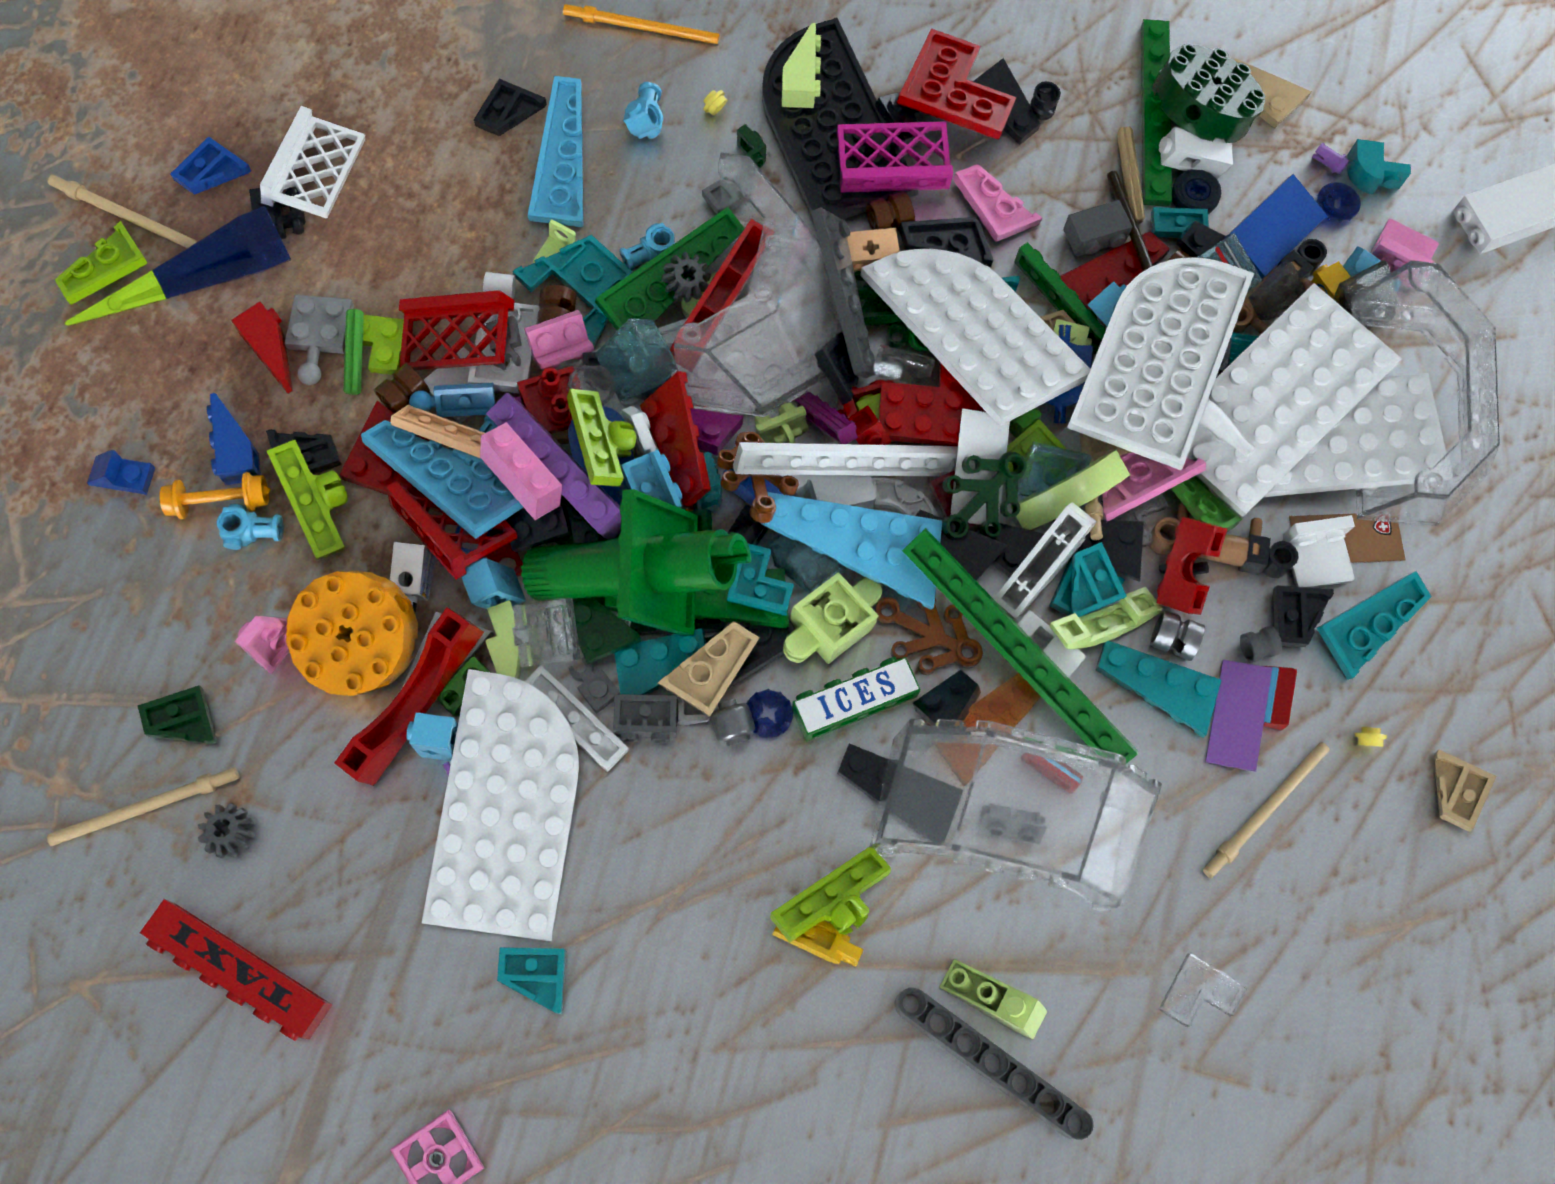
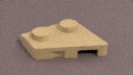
M1438 749L1434 755L1439 818L1470 832L1474 829L1497 776Z

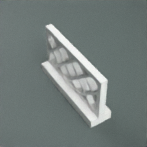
M301 106L260 183L261 203L273 206L276 201L328 218L365 142V134L313 117L312 109ZM315 128L327 131L329 135L316 138L313 132ZM348 138L356 142L354 145L343 148L339 140ZM334 142L337 149L325 153L321 145ZM315 147L319 155L306 158L303 151ZM342 156L345 164L333 167L330 159ZM324 161L328 169L315 172L311 165ZM306 167L309 174L296 178L293 171ZM333 176L336 183L324 187L320 179ZM314 181L318 189L305 192L301 184ZM295 186L300 194L289 196L282 192L284 189ZM322 195L326 200L324 207L312 204L310 199Z

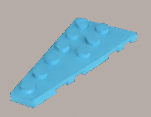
M387 420L361 434L362 442L475 539L523 508L484 461L478 457L456 449L452 451L442 447V444L438 442L427 441L417 437L414 433L392 426L391 422Z
M767 492L768 496L772 497L775 501L776 511L772 521L761 523L762 525L792 540H798L811 547L813 551L837 560V563L878 584L882 583L896 590L898 594L906 598L910 597L922 603V606L930 610L934 608L936 586L902 550L925 528L940 543L942 520Z

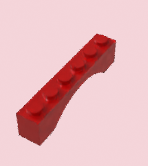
M446 607L428 632L420 659L402 690L373 722L352 737L334 764L356 781L374 786L407 741L408 724L410 721L414 722L416 712L427 713L481 638L484 631L460 614Z

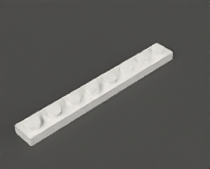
M739 442L733 469L735 474L943 476L956 469L958 446Z

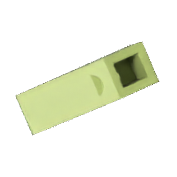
M811 23L783 66L781 107L814 108L815 97H820V80H815V74H820L821 57H816V52H820L821 35H816V23Z
M956 959L953 960L939 987L1003 1026L1031 1040L1034 1039L1047 1013V1010L1038 999Z

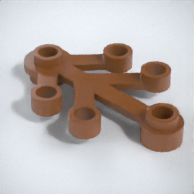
M751 431L738 434L735 440L736 447L731 450H721L716 460L717 465L725 470L732 469L739 442L765 443L764 440L757 433ZM735 471L724 472L720 482L725 490L735 491L741 482L751 476L755 499L752 502L749 514L755 521L760 523L772 521L776 511L775 501L772 497L768 496L764 478L779 488V491L784 495H795L799 486L798 480L793 476L735 474Z
M885 597L878 601L875 612L879 615L878 620L886 624L895 622L922 636V638L912 641H898L894 643L891 649L892 657H896L897 660L903 657L907 658L909 654L937 646L950 650L934 657L931 655L922 656L917 665L921 674L930 675L935 671V668L952 663H958L966 668L974 667L982 659V646L977 640L969 638L962 620L963 614L953 604L946 608L944 620L948 624H952L956 639L945 634L935 604L934 608L930 610L917 601L918 607L925 612L929 623L927 625L901 612L899 603L891 597ZM885 608L890 609L892 615L884 616L881 610ZM951 610L956 611L958 618L953 619L949 617L948 612ZM902 647L906 653L900 656L896 654L895 648ZM962 650H970L972 657L967 658L963 656ZM923 661H929V662H931L932 668H931V669H925V668H923L922 662H923Z

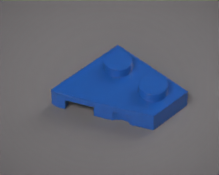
M208 137L170 175L174 181L195 195L249 174L251 169L246 162Z

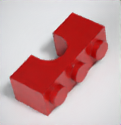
M1182 517L1181 522L1175 529L1176 539L1173 549L1166 559L1167 569L1164 578L1158 585L1156 603L1188 614L1201 615L1210 586L1201 584L1194 578L1192 567L1195 560L1202 555L1219 557L1228 528L1193 518Z

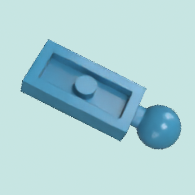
M494 383L434 386V396L420 390L414 392L409 399V405L427 412L431 408L436 407V413L440 417L487 415L486 413L496 404Z

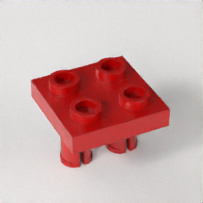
M573 366L560 370L552 367L543 370L542 375L517 382V388L524 407L550 434L569 429L572 415L567 395L570 389L582 390Z

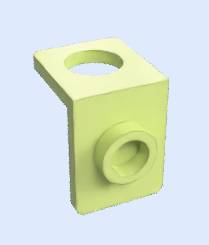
M551 219L549 222V237L534 260L542 256L545 258L560 252V248L576 242V233ZM557 230L563 232L568 238L561 236Z

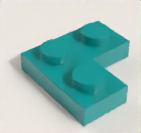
M1153 207L1151 211L1152 233L1157 237L1180 238L1189 224L1194 221L1209 227L1208 209Z
M748 543L751 563L737 564L736 577L729 588L727 601L786 616L794 584L765 577L772 549Z

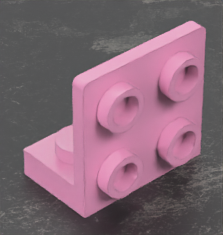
M1389 219L1371 254L1382 261V268L1394 276L1399 275L1402 280L1417 286L1432 268L1435 261L1431 260L1439 243L1393 219Z

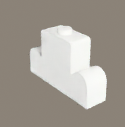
M855 439L848 444H858ZM833 441V442H829V443H825V444H838V443H837L836 441ZM780 475L782 477L793 476L798 480L799 486L796 494L793 496L802 497L806 491H809L811 498L814 500L869 509L874 508L877 497L871 478L884 477L862 475Z
M1073 502L1067 505L993 599L1013 617L1018 618L1061 571L1085 541L1086 535L1097 521Z

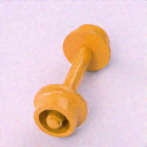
M250 472L243 473L242 487L191 493L186 492V488L181 480H174L171 485L161 486L159 503L165 516H177L179 519L187 518L190 504L243 498L247 510L251 512L255 511L257 507L268 505L271 489L268 487L264 475L253 476Z

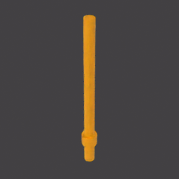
M564 4L563 15L582 18L583 22L594 24L597 21L717 45L719 43V33L599 11L596 7L585 5L583 8Z

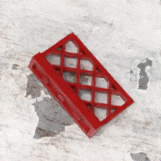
M500 290L400 299L399 311L404 313L399 368L404 364H408L414 370L504 364L508 312L514 311L515 300ZM498 314V323L490 331L484 323L492 315ZM467 317H472L475 320L474 324L464 332L459 325ZM442 319H447L450 324L439 334L434 327ZM413 321H422L426 326L415 336L412 333ZM482 328L487 335L476 346L470 338ZM457 330L462 337L451 347L445 340ZM432 332L437 339L426 349L421 342ZM493 340L496 343L495 356L486 357L482 351ZM468 342L473 350L466 358H460L457 352ZM443 345L448 352L440 360H435L432 356L433 353ZM418 346L423 354L415 362H410V355Z
M395 481L386 486L391 508L455 580L466 575V566L517 539V532L506 520L491 528L500 529L504 532L499 537H488L487 531L475 539L471 535L465 534L466 531L462 527L459 534L446 533L444 531L446 524H458L444 512L443 515L429 514V507L437 506L427 497L412 496L411 493L417 491L412 484L407 483L401 486ZM463 543L478 544L477 549L468 554H465L461 549Z

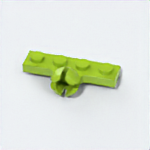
M570 389L567 401L590 484L620 487L624 477L618 457L626 458L631 455L629 450L635 447L636 443L634 426L627 421H609L605 416L597 391Z
M296 440L267 450L316 560H321L345 550V546L330 515L334 508L346 504L348 501L347 492L341 483L339 475L332 470L319 476L313 475L305 462Z
M871 845L772 911L770 919L789 943L819 922L825 920L830 922L839 934H850L853 932L850 927L852 924L859 928L868 918L869 907L860 898V894L887 877L891 872V867Z

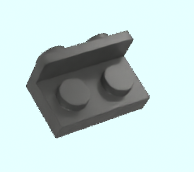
M615 694L613 732L617 737H620L621 741L637 742L639 737L651 738L652 742L666 743L670 742V738H677V695Z

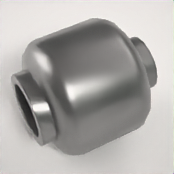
M736 699L718 703L719 710L711 714V721L717 740L726 742L727 746L749 740L750 734L755 730L749 706L745 703L737 704Z

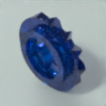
M1329 183L1317 195V203L1328 216V221L1332 219L1337 220L1338 223L1344 220L1350 221L1360 210L1361 201L1359 195L1352 187L1344 183ZM1341 197L1340 207L1335 208V201Z
M766 689L756 692L747 700L746 704L750 708L755 725L753 733L764 738L777 737L783 734L791 725L793 709L790 700L781 691L776 692ZM762 703L765 706L767 705L769 709L777 708L774 712L776 723L770 720L769 717L760 718L764 711Z

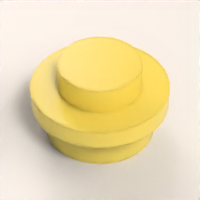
M715 90L711 91L703 100L705 103L703 110L706 113L709 112L712 116L716 115L728 101L724 97L725 93L722 90L718 92Z
M1361 727V733L1355 732L1354 736L1358 737L1357 745L1383 747L1384 739H1387V735L1381 734V728Z

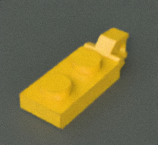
M826 921L819 922L790 942V944L830 963L832 961L839 965L840 961H843L855 967L864 950L849 943L851 937L839 934L835 927ZM776 926L773 935L789 943Z

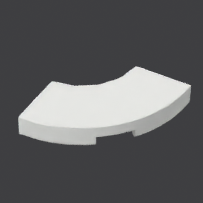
M888 477L871 478L877 494L874 508H887L900 514L915 516L921 509L938 516L930 500L921 491L918 492L911 486L904 484V481Z

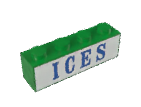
M896 657L888 658L879 664L880 667L869 671L868 668H863L853 673V678L843 682H841V679H836L825 684V689L815 693L812 690H808L797 695L796 700L792 704V711L805 741H810L917 698L921 689L907 658L903 657L898 660Z

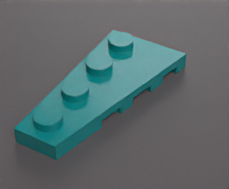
M1417 571L1320 625L1317 627V630L1346 679H1353L1360 672L1359 669L1366 662L1370 661L1382 645L1389 641L1396 634V631L1405 622H1408L1432 596Z
M1111 641L1103 643L1096 671L1126 690H1132L1144 698L1145 702L1153 707L1157 706L1167 712L1178 723H1184L1194 729V733L1202 738L1207 735L1221 679Z

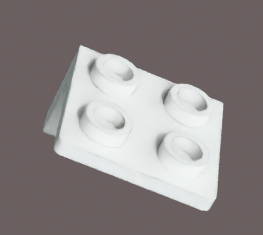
M1352 515L1295 523L1283 534L1284 541L1291 543L1298 551V561L1291 568L1296 587L1314 588L1352 582L1355 579L1344 540L1345 534L1355 527Z

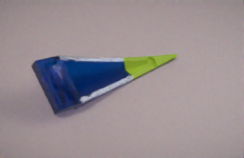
M263 206L233 219L152 271L68 319L65 325L78 324L263 273L291 261V258L266 206Z

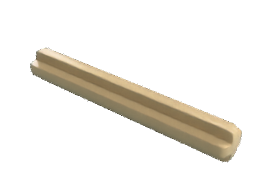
M1130 126L1121 127L1117 133L1125 194L1137 224H1140L1145 219L1133 129Z

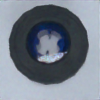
M1191 169L1185 171L1173 184L1172 202L1176 208L1208 209V214H1210L1217 207L1221 198V185L1212 174L1204 170Z

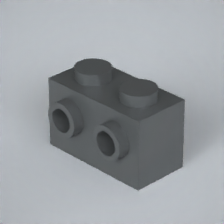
M1120 200L1069 214L1063 231L1077 257L1083 254H1095L1100 249L1111 246L1115 248L1121 246L1126 242L1132 225Z

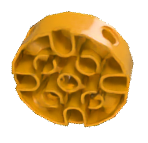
M336 571L314 579L297 595L287 617L286 643L293 664L310 684L329 694L355 696L392 684L407 670L413 658L411 655L415 649V639H418V622L411 601L396 583L372 572Z

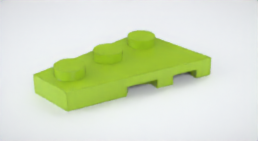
M121 221L113 227L116 231L106 240L101 238L94 244L96 249L87 257H79L55 279L70 305L148 264Z

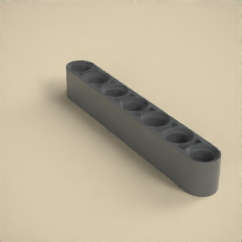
M910 987L897 995L895 1009L903 1019L1068 1139L1076 1140L1088 1138L1094 1128L1093 1119L1085 1109L922 990ZM906 995H913L918 999L919 1008L915 1013H910L904 1008L903 999ZM933 1014L941 1015L946 1022V1027L942 1033L935 1032L930 1026V1019ZM961 1034L968 1035L972 1040L973 1046L968 1053L958 1048L957 1039ZM990 1053L996 1055L1000 1062L999 1069L995 1073L988 1071L985 1066V1058ZM1018 1073L1023 1075L1027 1081V1087L1022 1093L1017 1092L1012 1085V1080ZM1044 1094H1049L1054 1100V1108L1050 1113L1044 1112L1040 1106V1100ZM1073 1114L1078 1115L1082 1121L1081 1130L1076 1134L1068 1126L1069 1118Z

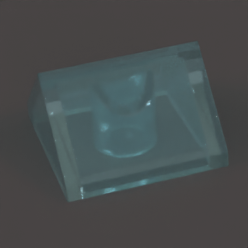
M1033 441L1025 453L1024 459L1026 460L1027 468L1023 477L1020 478L1018 495L1028 497L1035 492L1038 494L1089 466L1092 458L1091 455Z

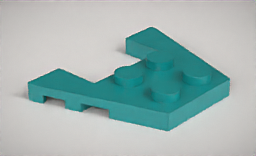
M593 235L560 248V252L545 258L542 256L534 260L535 263L524 268L520 266L513 270V275H515L516 279L531 293L552 274L566 287L574 290L577 297L592 309L583 317L588 339L593 346L596 345L608 322L607 317L594 302L596 297L632 273V270Z

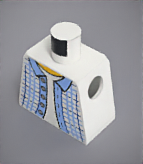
M394 542L390 580L396 583L411 601L416 615L417 601H427L429 599L436 557L425 545Z

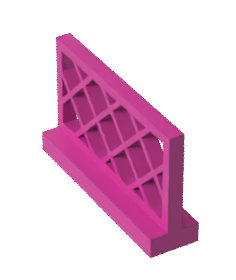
M946 121L837 125L840 193L950 189L953 178V166L950 165ZM929 131H940L941 139L936 144L925 137ZM901 132H909L915 138L907 145L897 136ZM854 133L861 139L852 146L844 140V134ZM874 133H882L888 139L880 146L870 137ZM919 141L930 149L923 157L912 149ZM891 142H894L902 149L896 157L885 150ZM864 143H867L875 150L868 158L858 151ZM933 153H936L943 159V165L933 166L927 159ZM880 154L890 163L886 167H878L872 161ZM906 154H909L917 163L914 166H905L900 160ZM852 155L862 162L858 168H846V161Z

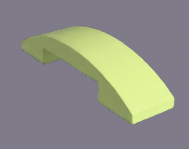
M1114 449L1090 462V466L1038 494L1035 492L1018 501L1020 512L1016 518L1022 528L1032 530L1055 520L1070 503L1073 502L1080 507L1129 477L1130 474L1117 450Z
M1146 587L1127 593V597L1121 599L1119 603L1082 617H1078L1074 613L1051 622L1049 626L1067 649H1081L1110 641L1139 627L1159 614L1163 607L1156 603L1157 600Z

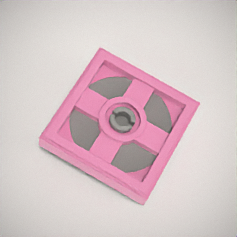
M451 1109L390 1149L409 1184H463L485 1168Z

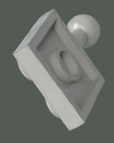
M295 295L284 344L287 350L308 351L306 363H303L297 372L298 378L303 384L314 385L321 379V370L318 366L320 352L345 354L346 311L354 308L352 299Z

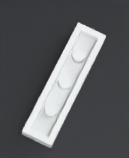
M542 665L525 680L526 683L539 689L556 704L568 721L576 743L606 772L629 751V748Z

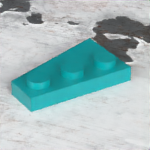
M703 629L694 630V635L683 636L673 634L641 641L615 652L620 694L645 695L658 690L660 685L657 683L706 644Z

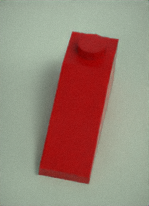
M259 301L231 321L241 337L287 394H289L293 389L287 350L284 344L285 337L278 325L282 320L273 308L267 310Z

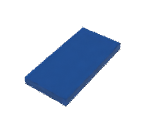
M1292 174L1224 238L1260 280L1328 215L1296 176Z

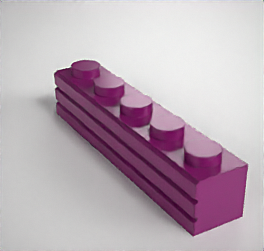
M807 392L805 395L800 396V398L795 399L797 407L803 406L806 410V419L838 444H848L858 438L855 423L852 420L849 421L844 414H839L836 408H831L826 401L823 402L818 395L815 396L811 392Z

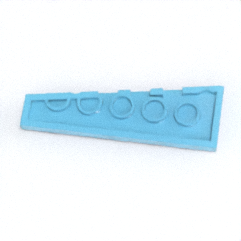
M554 76L528 210L529 221L549 223L552 219L566 226L583 227L581 79Z

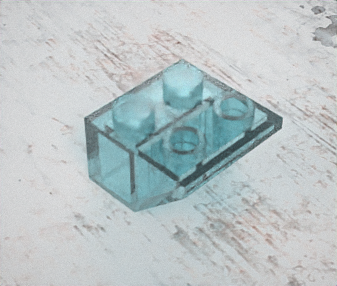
M629 318L595 353L620 402L627 401L661 385L679 368L655 322L651 319Z
M780 533L767 542L769 549H772L771 556L774 566L785 568V575L809 594L839 572L841 574L848 569L837 563V560L825 554L821 555L798 540H792Z

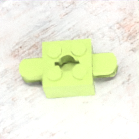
M838 572L794 605L789 621L796 629L786 636L783 645V652L786 658L792 662L800 663L817 651L825 662L830 664L873 630L879 617L872 607L881 598L882 587L880 583L878 584L864 577L851 586Z

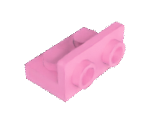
M579 310L524 328L533 360L540 369L556 368L561 362L570 359L583 358V353L594 351V346L588 339L582 314Z

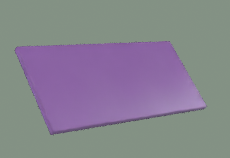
M1223 660L1220 674L1222 681L1215 704L1206 763L1256 772L1272 674L1271 667Z

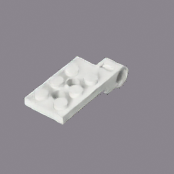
M486 272L483 292L500 290L514 299L516 277L515 275ZM514 303V311L508 312V317L513 315L518 323L522 346L514 348V351L520 356L521 365L516 366L512 361V357L506 360L509 365L506 366L504 371L494 365L470 366L468 384L494 383V391L519 394L517 382L529 379L533 360L524 328L536 325L537 314L540 310L538 305ZM498 314L492 315L484 324L486 325L488 322L498 320ZM482 328L477 331L476 346L487 335ZM490 344L482 351L486 357L495 356V353L490 350Z

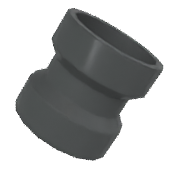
M1273 626L1261 628L1258 633L1248 632L1240 636L1242 653L1250 663L1261 660L1263 656L1273 657L1282 652L1281 638Z

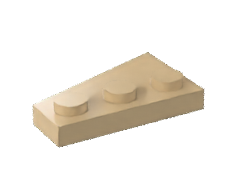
M1233 59L1237 63L1246 64L1251 69L1250 74L1261 86L1262 92L1266 97L1263 111L1259 116L1273 128H1276L1308 99L1312 92L1241 60Z
M733 621L657 684L710 717L760 637Z

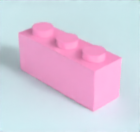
M507 422L481 435L480 458L534 520L560 506L562 484Z

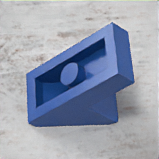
M110 450L95 457L87 484L147 495L155 467L151 463L122 459L115 450Z

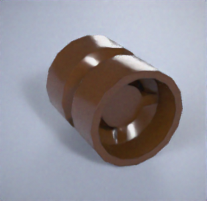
M905 191L889 195L887 201L884 198H879L866 203V215L871 230L896 228L899 231L901 222L915 221L914 208L910 197Z
M547 285L540 290V310L537 314L536 324L575 311L577 294L574 290L562 285Z
M404 364L393 373V380L386 379L374 389L380 401L394 414L409 405L410 396L414 392L421 390L431 393L424 380L408 364Z

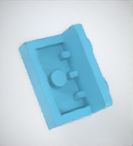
M658 449L620 465L629 489L638 490L676 507L682 506L680 502L682 499L681 490L676 482L672 483L668 473L671 470L668 459L664 454L661 455Z

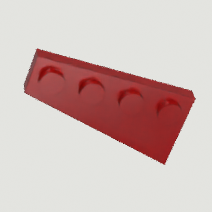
M1151 231L1142 235L1154 266L1168 254L1170 248ZM1129 241L1060 277L1069 289L1077 293L1083 305L1090 309L1087 304L1113 281L1119 287L1123 284L1128 285L1143 270L1132 241Z
M677 371L639 406L649 419L650 431L661 455L664 454L668 459L671 469L669 474L673 483L676 482L681 490L682 504L692 506L711 490L704 453L699 452L697 441L698 437H700L698 425H693L690 411L694 408L691 396H687L685 384L688 383L686 372Z

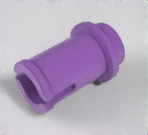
M1321 143L1312 156L1313 159L1330 168L1332 174L1336 172L1339 175L1350 161L1346 159V154L1340 155L1324 143Z

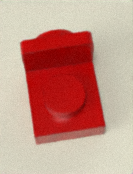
M869 405L848 418L857 427L856 434L858 438H856V441L859 445H888L892 442Z

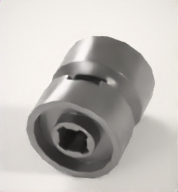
M1163 610L1155 624L1150 646L1165 652L1172 649L1174 655L1192 661L1202 642L1205 625L1190 619L1182 622L1181 616Z

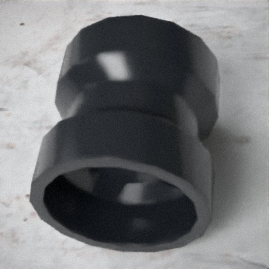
M1041 82L1034 89L1030 106L1040 120H1047L1055 114L1061 92L1059 87L1053 82Z

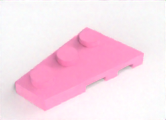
M978 164L956 172L953 177L954 182L995 242L1035 227L1043 219L1036 212L1031 214L1023 207L1024 202L1017 196L1012 198L1002 189V184Z
M255 616L251 622H247L241 627L238 638L235 640L250 657L271 674L289 653L286 643L287 618Z

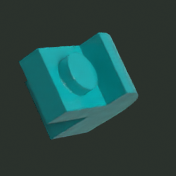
M1357 139L1347 154V159L1350 160L1347 165L1349 179L1358 189L1368 194H1374L1379 186L1387 189H1400L1411 174V164L1384 161V142Z

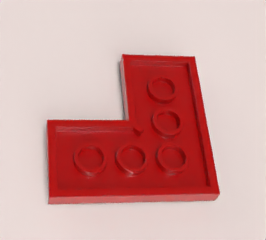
M931 28L899 94L897 103L999 140L1013 109L1016 97L967 80L981 46Z
M941 363L939 387L883 381L881 383L878 420L892 441L958 446L962 408L986 411Z

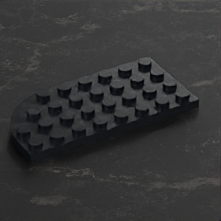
M838 18L816 24V35H821L820 52H816V57H821L820 74H815V80H820V97H815L814 108L781 107L783 66L809 26L785 39L771 55L763 75L762 100L767 118L810 214L811 211L821 207L840 219H845L866 212V203L879 198H884L887 201L889 195L902 191L840 193L837 125L886 123L875 105L877 101ZM854 133L844 134V140L852 146L861 139ZM874 133L870 137L880 146L888 139L882 133ZM891 142L885 148L894 157L901 152L899 146L894 142ZM864 143L858 149L866 158L875 152L867 143ZM880 154L872 161L878 167H886L890 163ZM852 155L846 161V168H858L862 162ZM903 157V158L900 160V162H901L902 164H904L905 166H908L907 163H906V161H905V159H904V157ZM908 190L905 192L909 197L918 195L919 190Z

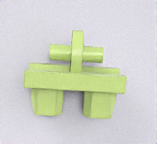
M791 402L781 405L778 409L779 415L774 418H770L765 413L754 418L756 433L765 443H795L794 438L809 431L806 422V410L803 406L796 408Z

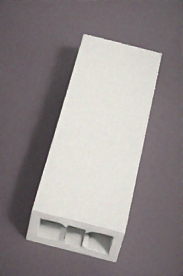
M1555 163L1467 194L1453 209L1457 221L1461 223L1467 233L1471 244L1475 246L1479 254L1555 227Z

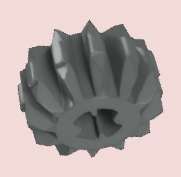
M685 252L682 254L681 259L674 255L670 260L671 263L665 264L663 270L666 273L662 275L661 280L668 283L665 288L666 292H675L674 300H678L680 295L683 296L685 303L690 302L691 297L698 300L701 298L702 292H705L708 287L707 281L710 280L711 274L705 272L707 263H697L699 260L698 255H695L693 259H689L688 253ZM682 274H684V278L686 277V275H688L691 278V280L688 281L689 278L684 280L682 278Z
M229 803L226 808L220 804L215 805L214 815L209 812L204 813L205 818L208 819L207 823L197 825L198 829L205 831L198 837V841L206 843L204 850L209 854L215 852L218 858H224L227 852L230 856L236 857L238 855V847L245 850L249 849V845L244 842L245 839L255 837L254 832L247 830L255 824L254 820L246 818L248 815L246 809L240 808L237 810V806L233 803ZM228 826L227 828L230 830V832L228 835L225 836V832L223 831L224 827Z

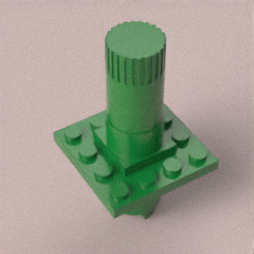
M635 489L622 490V502L620 504L621 533L619 538L608 539L607 541L538 546L531 548L524 555L523 566H521L522 582L524 583L525 590H527V594L532 599L546 601L605 596L617 597V618L683 636L694 635L695 592L729 589L736 577L737 564L751 563L749 545L741 534L734 532L728 534L723 529L697 531L698 515Z

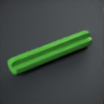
M348 309L346 311L343 391L349 395L361 393L364 313L358 309Z

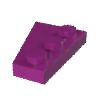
M695 408L690 410L693 425H698L700 435L697 441L698 448L716 456L743 425L744 416Z

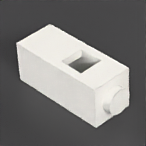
M1174 127L1161 139L1159 144L1161 165L1183 171L1191 169L1204 170L1218 179L1233 165L1232 143H1226L1224 139L1215 137L1212 142L1201 139L1182 128Z
M1031 610L1024 617L1019 616L1013 619L1068 678L1086 658V655L1079 649H1067L1050 626Z

